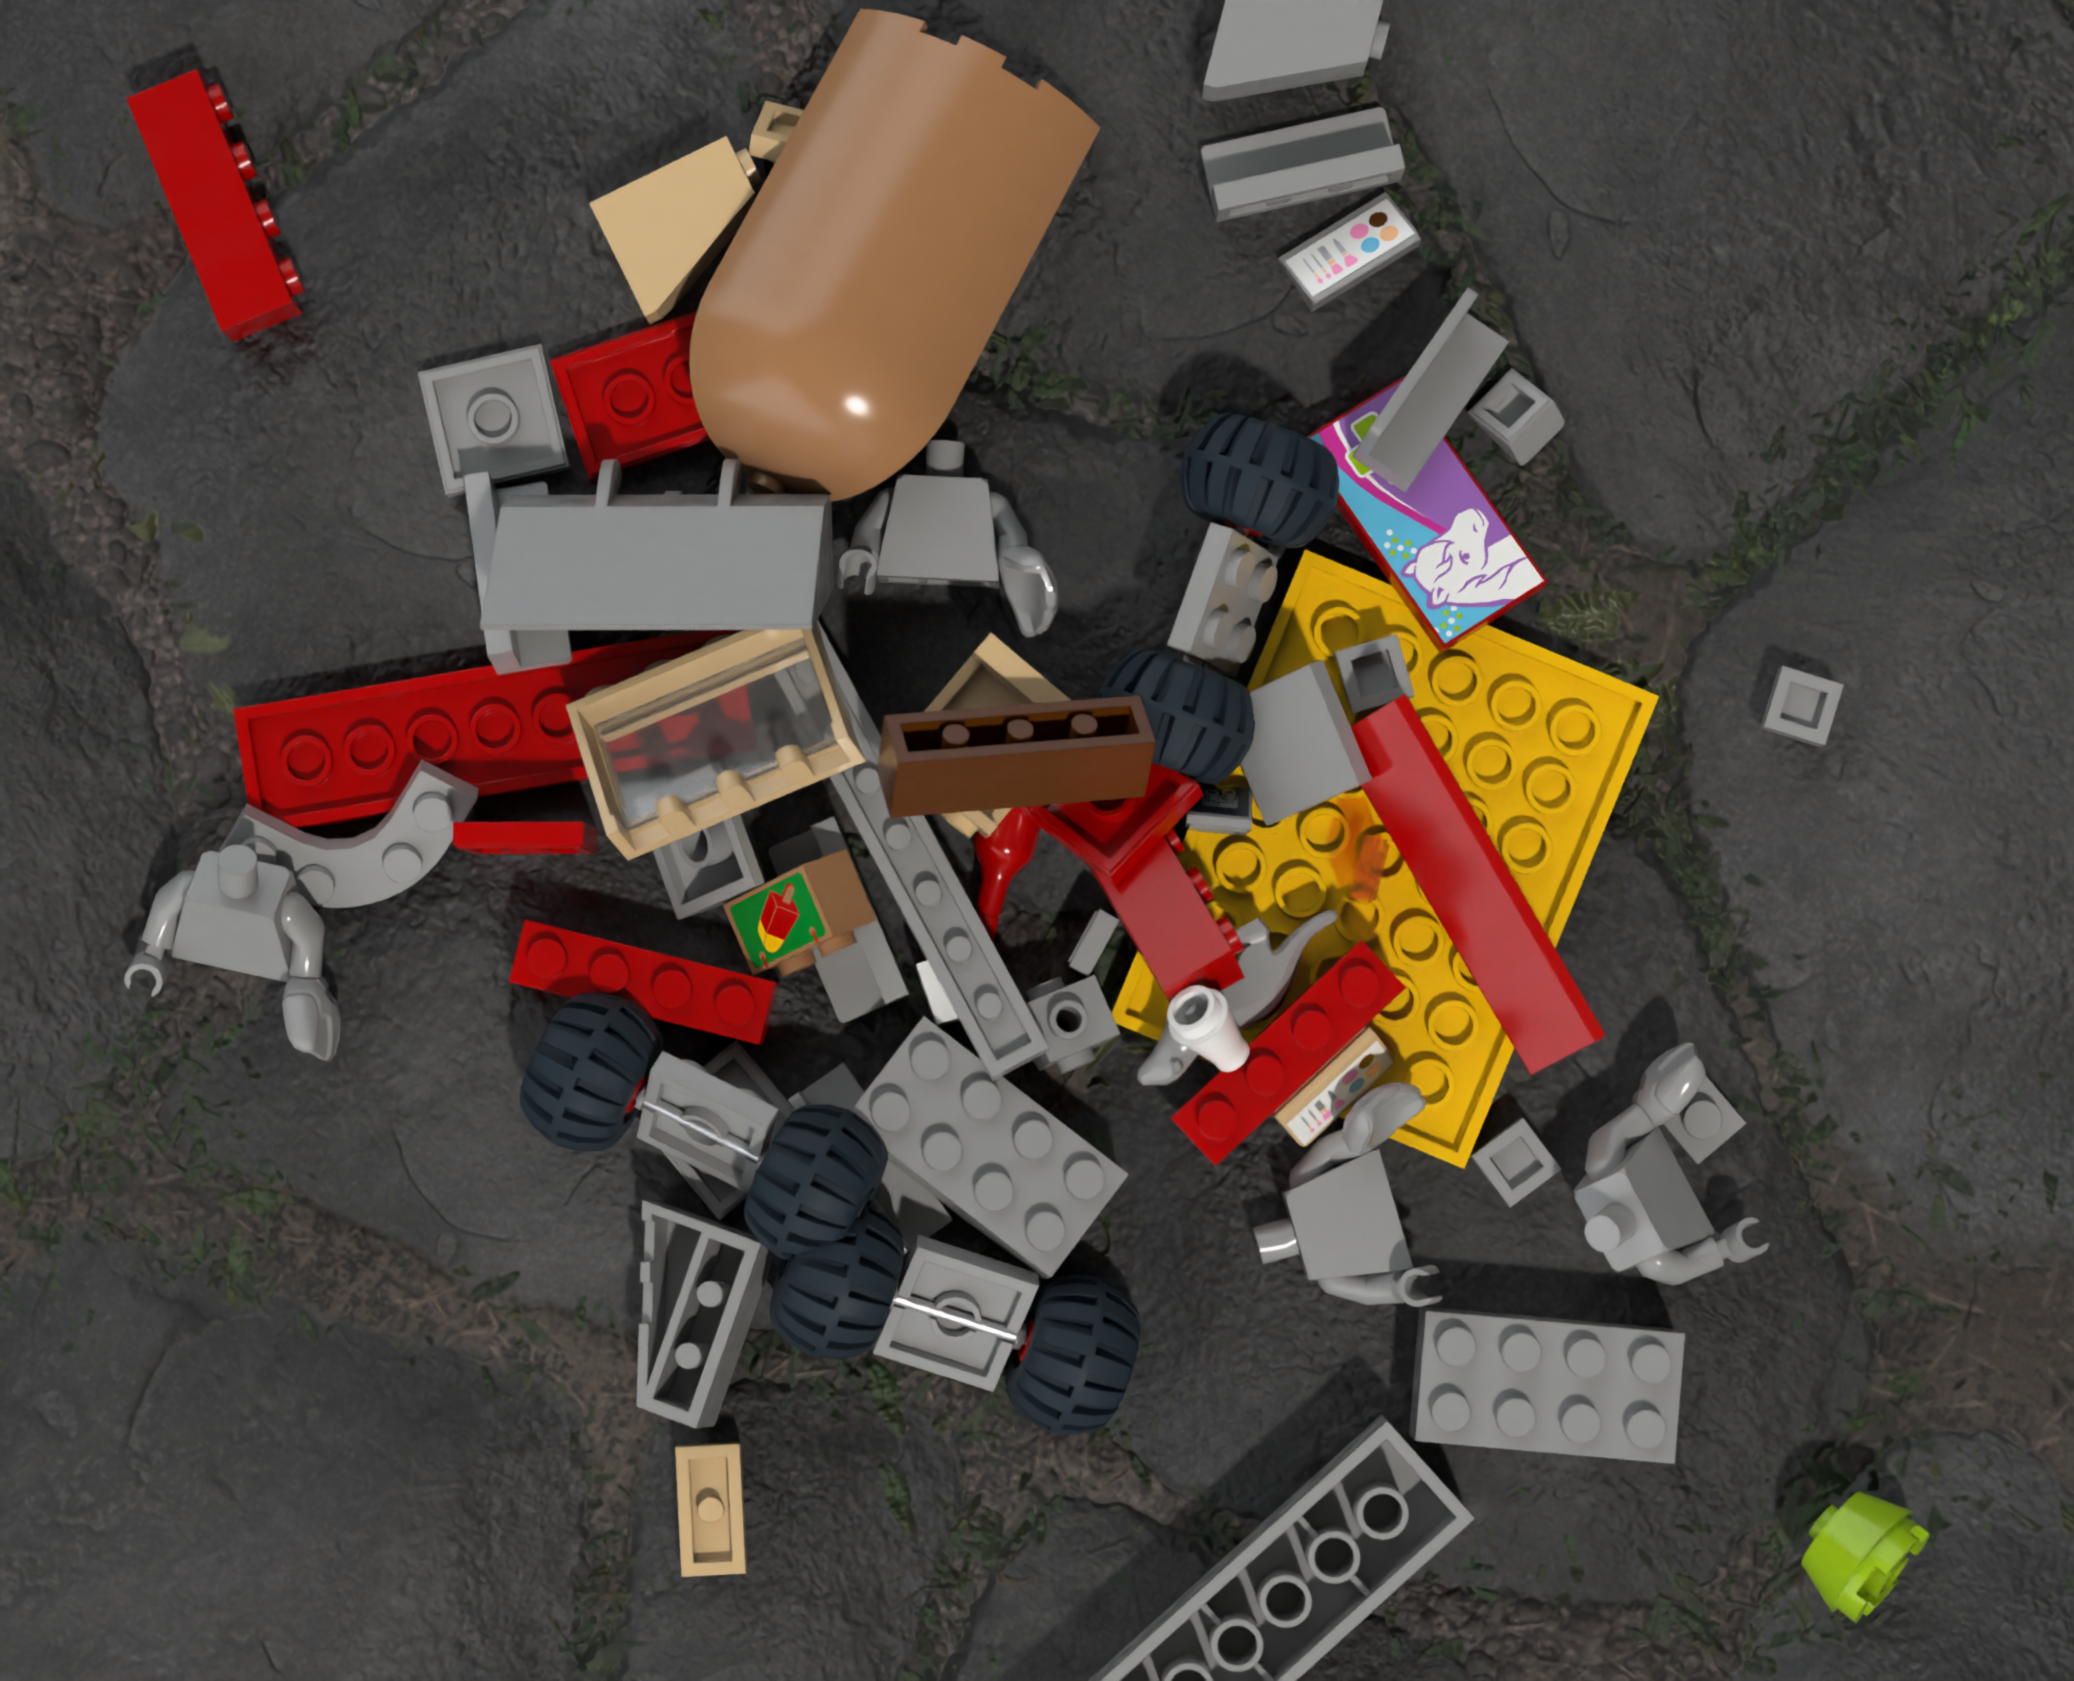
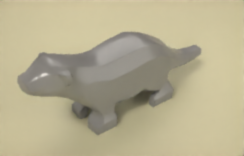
M1335 910L1322 912L1301 924L1275 950H1272L1270 946L1269 928L1260 917L1235 930L1242 944L1245 945V950L1241 951L1236 957L1245 978L1225 988L1220 993L1224 995L1239 1031L1266 1021L1279 1009L1292 986L1296 968L1304 948L1314 935L1337 920L1338 914ZM1166 1019L1162 1035L1154 1050L1137 1070V1080L1142 1085L1168 1086L1183 1078L1201 1055L1174 1040L1169 1031L1168 1019Z

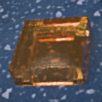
M1364 835L1361 838L1345 900L1363 905H1369L1376 900L1390 844H1387L1388 840L1370 835Z

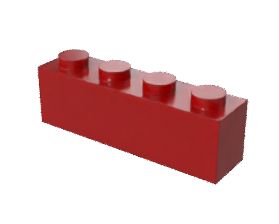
M195 69L127 97L126 100L221 332L235 342L303 314L296 295L306 292L304 283L291 256L281 260L273 237L282 234L279 222L268 199L266 198L261 201L256 199L249 179L257 177L258 172L244 141L242 140L234 144L225 122L235 117L221 84L216 83L210 86L202 74Z
M1173 827L1116 887L1089 866L1169 1004L1179 992L1190 986L1200 985L1220 992L1245 978L1235 957L1236 954L1245 950L1226 915L1215 921L1207 909L1206 905L1215 899L1198 868L1195 866L1185 872L1176 856L1185 852V849Z
M524 920L509 979L511 983L571 998L585 993H606L626 998L645 1011L650 1018L758 1045H765L780 983L529 920Z
M1362 940L1356 942L1248 1043L1250 1049L1249 1056L1240 1068L1230 1072L1219 1070L1169 1118L1205 1157L1216 1166L1406 987Z

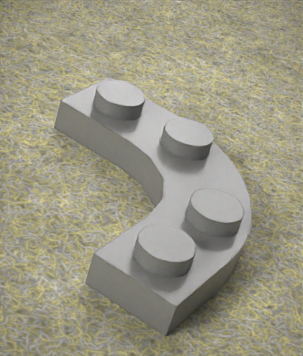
M421 760L392 810L375 828L356 837L326 839L305 833L246 803L218 852L220 853L224 848L231 845H245L256 853L257 861L286 867L294 874L299 894L311 906L347 908L368 905L401 893L423 878L438 863L453 840V822H464L477 801L479 788Z

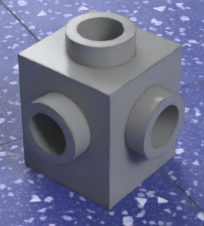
M1095 975L1066 987L1062 978L1057 977L1026 991L1030 1001L1026 1005L1049 1046L1048 1052L1034 1059L1039 1071L1057 1064L1060 1073L1065 1074L1096 1060L1092 1049L1108 1043L1120 1034ZM1056 1020H1059L1064 1025L1065 1031L1059 1028Z

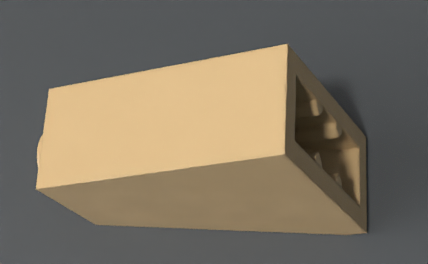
M727 136L589 203L650 327L663 322L736 234L756 199L752 187L762 183L757 168L746 148L736 153L734 152Z

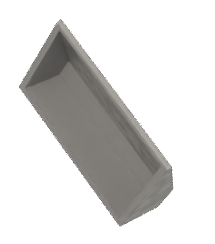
M604 459L599 471L596 495H512L501 506L480 628L481 630H812L834 589L831 494H739L743 475L741 462L739 459H725L721 470L719 494H683V491H666L664 494L618 495V487H620L622 479L620 462L618 459Z

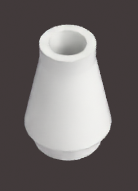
M1195 985L1185 988L1173 998L1168 1007L1167 1019L1169 1031L1174 1040L1211 1061L1219 1070L1224 1072L1234 1071L1246 1062L1250 1051L1249 1045L1242 1037L1222 993L1215 989Z

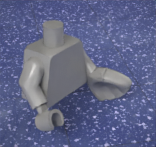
M930 440L926 445L925 475H898L896 486L881 490L856 524L849 550L839 560L837 587L843 589L844 580L849 576L857 575L866 580L864 594L870 595L875 589L877 574L880 583L999 588L1000 570L1004 591L1013 609L1021 633L1027 638L1042 634L1050 627L1058 608V586L1052 570L1046 563L1043 555L1028 546L1027 534L1007 498L997 492L989 491L988 479L963 477L965 444L950 440Z
M235 844L224 848L220 853L214 851L202 853L196 870H182L158 890L141 939L147 943L146 948L135 955L125 973L124 983L128 989H130L137 970L145 969L152 972L156 978V984L151 996L159 993L169 974V963L164 957L165 949H172L173 958L287 982L284 989L282 1007L288 1039L294 1048L304 1053H310L326 1062L330 1061L336 1054L340 1039L341 1014L337 1000L328 990L329 984L321 976L325 926L319 914L299 894L293 872L283 866L257 861L256 853L250 847Z
M1684 1042L1656 1058L1640 1078L1639 1090L1633 1095L1632 1105L1592 1134L1588 1143L1585 1165L1586 1175L1574 1189L1575 1200L1587 1221L1585 1225L1587 1242L1595 1250L1604 1253L1611 1268L1619 1273L1636 1267L1642 1276L1667 1285L1681 1284L1721 1268L1724 1265L1723 1259L1726 1258L1737 1263L1746 1262L1762 1254L1769 1247L1768 1242L1754 1249L1747 1246L1743 1241L1742 1230L1760 1222L1759 1219L1754 1217L1745 1218L1727 1227L1722 1232L1720 1240L1715 1242L1711 1237L1715 1234V1231L1659 1128L1660 1125L1674 1118L1686 1107L1704 1081L1706 1073L1701 1058H1699L1695 1045L1691 1042Z
M1394 1082L1381 1085L1367 1092L1351 1108L1345 1118L1343 1128L1319 1138L1290 1170V1187L1281 1191L1288 1218L1253 1227L1263 1265L1299 1255L1308 1280H1317L1319 1286L1327 1294L1364 1305L1405 1302L1413 1307H1422L1441 1301L1442 1295L1429 1297L1421 1290L1420 1280L1422 1276L1440 1272L1434 1265L1413 1268L1379 1149L1375 1148L1425 1108L1426 1101L1418 1087L1405 1082Z

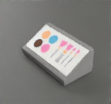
M1384 192L1285 253L1278 260L1312 313L1417 248L1422 239L1390 196Z

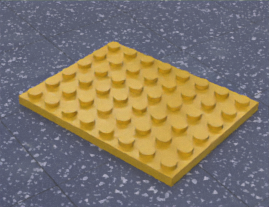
M1305 549L1247 686V690L1251 692L1308 664L1323 660L1351 727L1382 707L1351 715L1333 654L1335 651L1397 634L1415 695L1409 699L1410 703L1554 948H1556L1659 696L1489 625L1484 626L1440 654L1392 585ZM1241 764L1228 777L1219 782V784L1241 785L1250 788ZM1362 787L1353 788L1268 826L1264 822L1252 793V824L1250 832L1245 836L1187 830L1182 842L1185 852L1178 855L1177 859L1185 872L1196 866L1203 876L1215 899L1206 905L1215 921L1226 915L1234 930H1237L1260 917L1269 928L1270 946L1272 950H1275L1301 924L1327 910H1335L1338 914L1337 920L1314 935L1304 948L1296 968L1292 986L1282 1005L1266 1021L1240 1030L1244 1040L1249 1043L1350 947L1362 940L1406 988L1365 1026L1370 1027L1392 1054L1395 1061L1393 1066L1339 1117L1345 1119L1351 1108L1363 1095L1381 1085L1394 1082H1405L1415 1085L1421 1090V1095L1426 1101L1425 1108L1402 1125L1389 1138L1465 1169L1514 1046ZM1137 950L1111 1014L1116 1024L1158 1041L1163 1032L1170 1004ZM1202 1056L1199 1057V1059L1204 1060V1061H1206V1062H1209V1063L1213 1064L1211 1061L1207 1060L1206 1058H1204V1057H1202Z

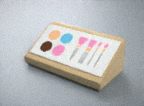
M1364 1027L1280 1105L1271 1116L1300 1146L1305 1147L1393 1066L1395 1062L1394 1057L1370 1027Z

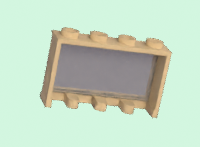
M816 624L812 630H743L733 635L717 636L707 641L698 650L674 660L655 662L649 665L641 674L615 685L598 686L590 690L584 698L566 705L606 836L628 861L866 762L826 652L822 633Z

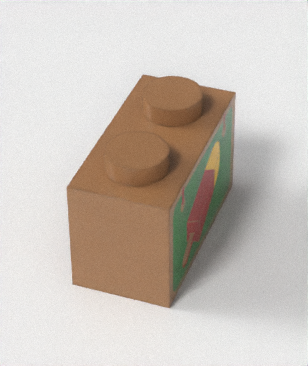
M847 849L802 864L723 905L753 976L778 967L782 977L805 969L817 963L813 951L819 949L822 958L844 950L858 943L854 931L877 920Z

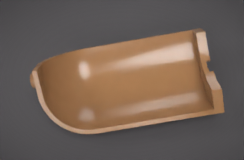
M859 10L710 280L698 307L692 329L689 361L690 380L698 414L706 432L718 450L727 459L740 460L742 472L749 478L747 485L754 493L831 494V502L847 499L861 494L891 477L912 460L935 435L954 406L1101 128L1069 98L1043 79L1038 81L1033 88L1001 68L1007 58L1006 56L968 37L961 35L957 45L925 34L928 27L923 20L881 10Z

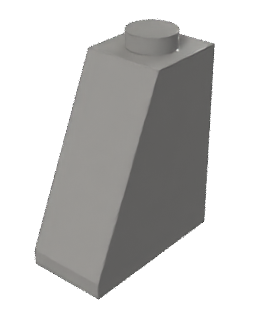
M1225 0L1201 99L1216 102L1363 76L1368 58L1381 60L1390 27V22L1378 20L1383 0Z

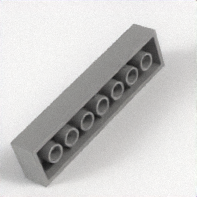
M1380 1415L1088 1681H1297L1475 1518L1391 1424Z

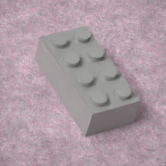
M925 1016L917 1023L851 1109L852 1112L856 1113L877 1132L886 1146L890 1163L1030 1271L1038 1273L1039 1278L1042 1280L1053 1276L1129 1175L1001 1076L992 1081L982 1061Z
M1419 1307L1409 1435L1415 1441L1675 1464L1685 1333L1671 1328Z

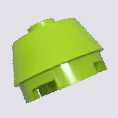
M1859 1491L1851 1496L1839 1509L1832 1504L1817 1519L1808 1533L1814 1540L1804 1554L1801 1565L1831 1612L1839 1609L1854 1623H1857L1863 1614L1868 1616L1899 1582L1897 1577L1909 1561V1558L1906 1556L1907 1553L1910 1551L1915 1556L1919 1555L1930 1536L1927 1530L1912 1519V1510Z

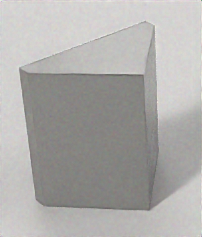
M722 762L712 764L636 800L635 803L641 819L657 813L655 803L664 796L677 795L682 801H685L716 788V776L729 770V768ZM745 813L736 815L653 850L677 920L726 904L769 882Z

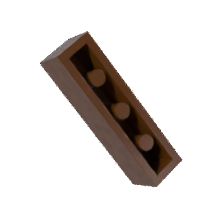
M1140 695L884 715L877 774L890 818L1145 797L1156 741Z

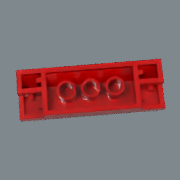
M1406 694L1396 698L1351 726L1372 777L1371 781L1360 786L1529 1074L1532 1075L1606 1036Z

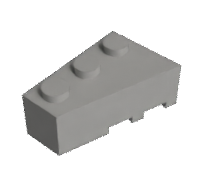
M642 1200V1221H645L644 1262H640V1282H643L642 1324H639L636 1406L695 1429L713 1427L716 1424L774 1254L750 1233L662 1201Z

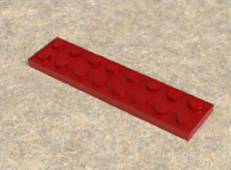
M698 630L573 651V658L570 663L497 675L493 665L235 708L233 713L248 804L297 829L385 815L392 810L421 760L479 788L477 799L589 780L566 705L584 698L590 690L598 686L615 685L643 673L649 665L655 662L674 660L702 648L707 641L714 637L733 635L738 633L739 630ZM748 685L608 743L617 775L758 752L759 748Z

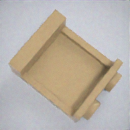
M990 633L924 712L1072 700L995 635ZM1012 808L944 813L940 815L969 839L976 831L987 838L995 831L998 824Z

